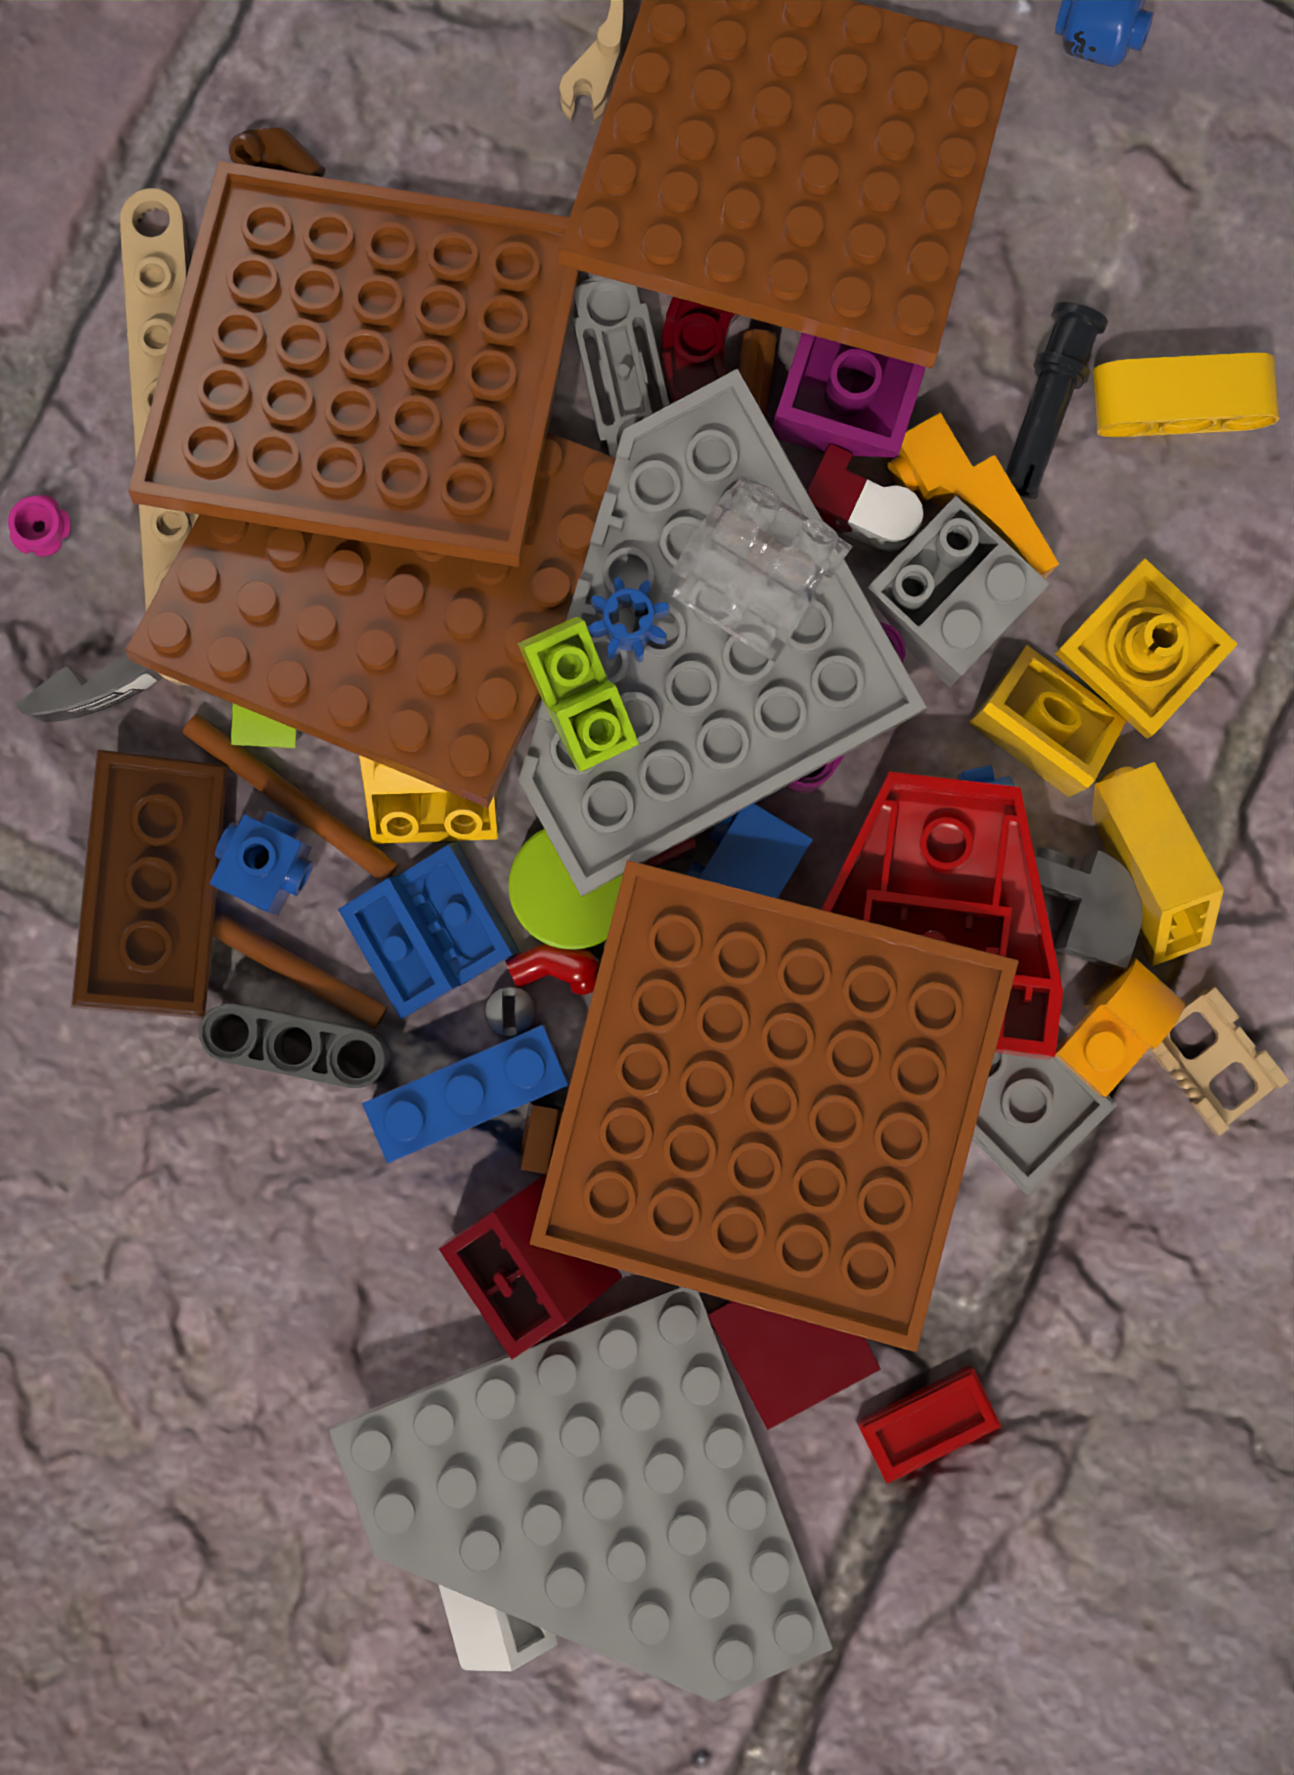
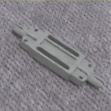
M587 272L589 279H586L577 286L574 303L578 318H573V328L600 447H607L609 456L616 458L623 430L654 414L651 410L646 388L648 378L642 352H638L633 331L635 327H641L645 333L661 408L663 409L670 404L647 303L640 304L637 287ZM588 337L593 338L597 345L605 393L608 394L614 421L610 426L605 425L601 417L584 342Z

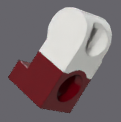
M830 443L807 491L825 526L861 543L886 552L898 551L907 546L921 526L923 518L922 503L917 495L908 488L897 485L884 488L848 471L847 468L853 454Z

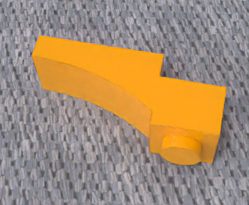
M941 412L905 433L898 457H891L892 461L888 462L889 472L897 486L908 488L915 493L922 506L931 501L944 508L957 496L1044 579L1055 570L1059 562L995 455L973 467Z

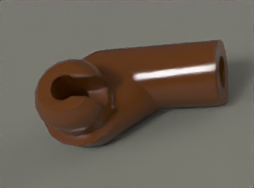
M283 128L249 129L235 135L229 144V156L233 163L323 177L326 171L325 167L289 131Z

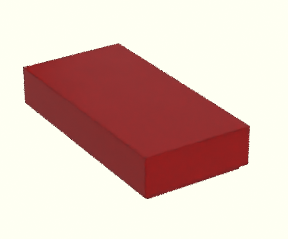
M970 1364L856 1420L886 1484L1002 1427Z

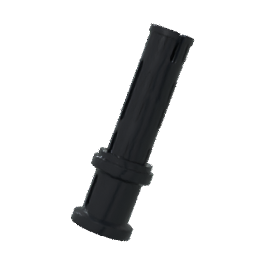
M1059 302L1055 304L1051 313L1055 324L1045 352L1037 354L1033 364L1035 368L1034 373L1039 378L1005 471L1013 486L1017 488L1018 495L1023 498L1036 499L1039 495V487L1074 389L1081 388L1087 382L1090 370L1086 364L1096 336L1103 334L1108 324L1107 317L1102 313L1082 304L1072 302Z

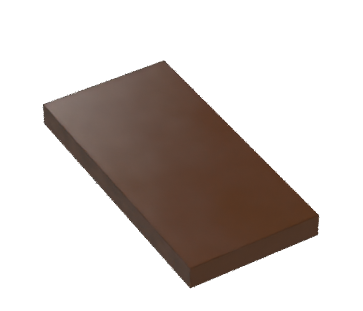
M97 750L70 1008L203 1019L206 1015L217 888L209 883L219 865V859L215 857V850L222 835L228 765Z

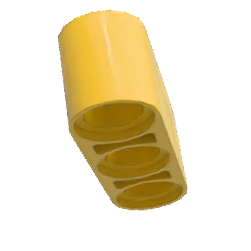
M1269 353L1125 359L1107 362L1093 369L1097 434L1103 437L1246 431L1273 425L1280 419L1275 356Z

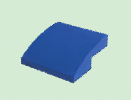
M458 843L446 845L400 875L387 878L338 909L400 1019L422 1009L520 952Z

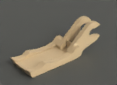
M610 0L607 20L599 27L596 41L562 77L559 86L560 103L563 115L570 122H572L575 111V99L580 95H587L591 98L594 124L604 115L623 57L625 0Z

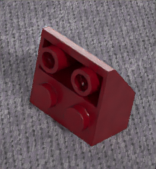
M543 1174L445 1240L439 1247V1251L511 1360L565 1325L623 1277L619 1269L530 1245L547 1174Z

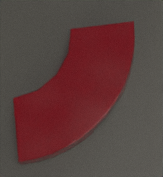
M673 296L664 322L660 356L661 369L670 404L729 373L725 366L724 343L730 326L740 315Z

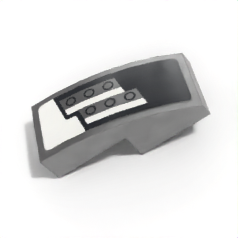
M125 653L89 681L84 675L69 666H65L15 705L23 715L40 723L61 722L95 714L123 703L147 690L164 677L154 670L130 661L127 653Z

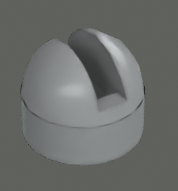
M514 986L502 987L492 993L486 1002V1021L489 1027L501 1036L516 1037L532 1027L536 1019V1004L531 995L521 988ZM503 996H515V1028H504Z

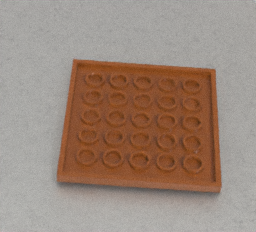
M642 0L559 246L558 264L933 368L941 344L1018 46L853 0Z
M218 161L129 484L128 492L134 504L520 567L581 272L580 270L558 264L559 246L569 217Z
M547 432L520 567L199 514L125 651L130 661L488 808L541 698L518 643L566 621L578 579H580L590 547L591 536L616 458Z
M627 860L530 1245L917 1352L1019 961Z

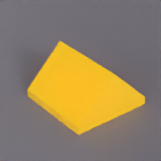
M1026 645L968 724L1064 795L1071 797L1089 788L1096 780L1127 720L1110 705Z

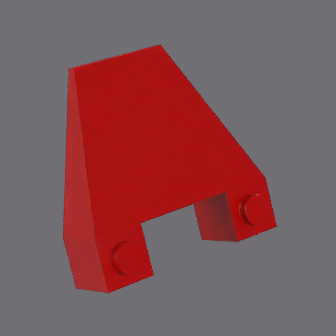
M889 771L822 910L1018 960L995 1053L1044 1060L1053 1059L1056 1055L1063 987L1021 787Z

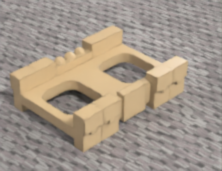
M1211 987L1210 989H1204L1184 1007L1174 1027L1191 1013L1199 1012L1215 1031V1041L1195 1058L1187 1059L1172 1042L1169 1032L1156 1049L1148 1050L1153 1054V1057L1166 1072H1170V1077L1178 1080L1177 1086L1185 1089L1184 1095L1188 1098H1194L1189 1103L1202 1117L1211 1131L1220 1136L1230 1128L1228 1126L1272 1090L1275 1088L1280 1089L1290 1080L1266 1050L1255 1051L1254 1048L1256 1046L1240 1026H1236L1233 1023L1240 1018L1220 991L1216 987ZM1233 1062H1238L1254 1081L1255 1090L1236 1107L1227 1110L1212 1093L1209 1084L1211 1079Z

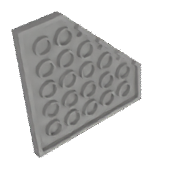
M738 369L623 430L616 453V461L607 490L603 496L580 579H578L566 619L567 621L576 616L583 619L588 631V626L592 623L604 620V615L596 612L592 607L591 599L593 596H601L608 600L614 593V579L617 577L624 582L625 589L632 588L638 590L645 580L650 581L649 599L652 605L659 602L669 604V614L662 619L654 620V625L662 628L667 634L665 644H657L649 640L643 646V662L639 663L635 659L633 651L621 649L618 655L611 660L607 656L608 644L610 642L607 636L591 637L608 681L615 684L639 745L579 772L571 760L542 701L537 716V724L518 781L581 897L622 876L627 860L642 864L650 861L924 712L927 708ZM630 607L619 610V622L616 624H624L628 633H634L639 630V619L643 616L635 617Z
M677 1285L545 1338L513 1360H511L508 1354L328 1426V1432L373 1555L376 1558L712 1702L833 1649L698 1291Z

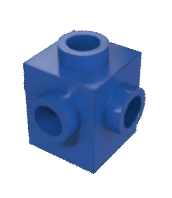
M266 811L262 822L244 814L239 825L229 824L222 834L215 850V857L221 861L209 884L265 912L279 915L289 893L298 896L309 879L314 862L308 860L307 857L312 847L297 840L302 829L301 827L271 812ZM268 851L269 861L263 868H260V858Z

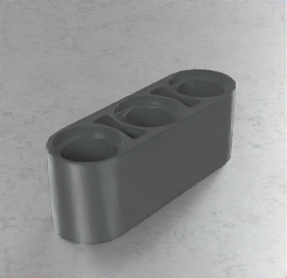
M222 1004L214 1007L204 1016L199 1027V1039L203 1049L212 1058L219 1061L346 1088H363L380 1082L388 1074L392 1064V1051L388 1042L374 1031L248 1004ZM233 1014L240 1016L246 1022L249 1029L245 1045L236 1051L228 1048L221 1038V1026ZM295 1027L305 1030L312 1041V1051L309 1057L300 1064L290 1061L282 1049L286 1033ZM357 1040L368 1043L375 1053L373 1070L364 1077L352 1074L344 1062L347 1047Z

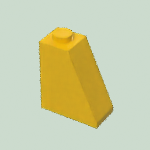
M1152 762L1136 769L1133 767H1123L1109 773L1101 782L1095 784L1092 817L1106 853L1119 861L1133 877L1142 901V923L1139 938L1151 966L1153 967L1211 945L1224 888L1156 763Z

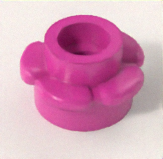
M46 495L23 498L12 507L9 513L8 527L10 539L13 545L25 554L35 552L39 557L51 556L61 549L62 539L67 538L70 534V517L66 511L59 509V503L54 498ZM38 521L45 523V528L41 532H36L34 529Z

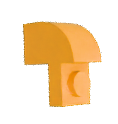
M1131 958L1127 969L1114 970L1086 1001L1084 1006L1089 1010L1088 1013L1056 1047L1055 1056L1100 1097H1107L1148 1049H1156L1180 1018L1185 1002L1138 959Z

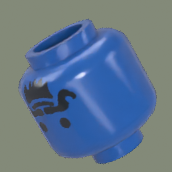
M1063 0L1056 22L1055 34L1063 36L1064 50L1070 56L1108 67H1115L1125 60L1130 48L1142 51L1150 31L1154 12L1143 9L1145 0Z

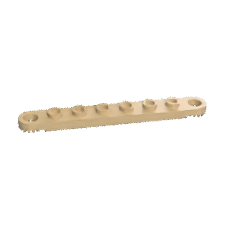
M154 188L143 189L131 195L124 203L120 213L136 459L190 266L187 222L184 213L177 201L169 193ZM155 208H158L159 211L164 210L169 214V225L159 236L146 237L139 233L137 226H139L138 219H142L143 216L141 214L143 212L147 214L148 209L154 211ZM139 504L146 611L199 514ZM159 673L166 680L176 685H188Z

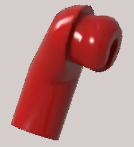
M545 943L505 960L517 988L551 975L569 983L574 994L587 995L594 991L599 971V961L591 951L587 949H562Z

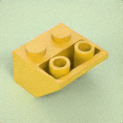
M359 755L372 844L498 839L497 790L489 807L486 808Z

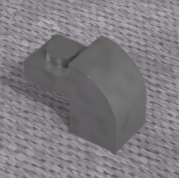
M1039 848L1035 858L1043 894L1068 902L1054 944L1055 951L1110 970L1127 969L1142 923V901L1131 874L1119 861L1099 850L1084 855L1080 870L1073 869L1075 863L1073 857L1051 849Z

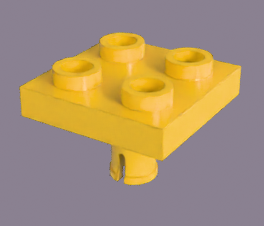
M1144 558L1054 654L1138 732L1148 739L1162 727L1232 652L1238 643Z

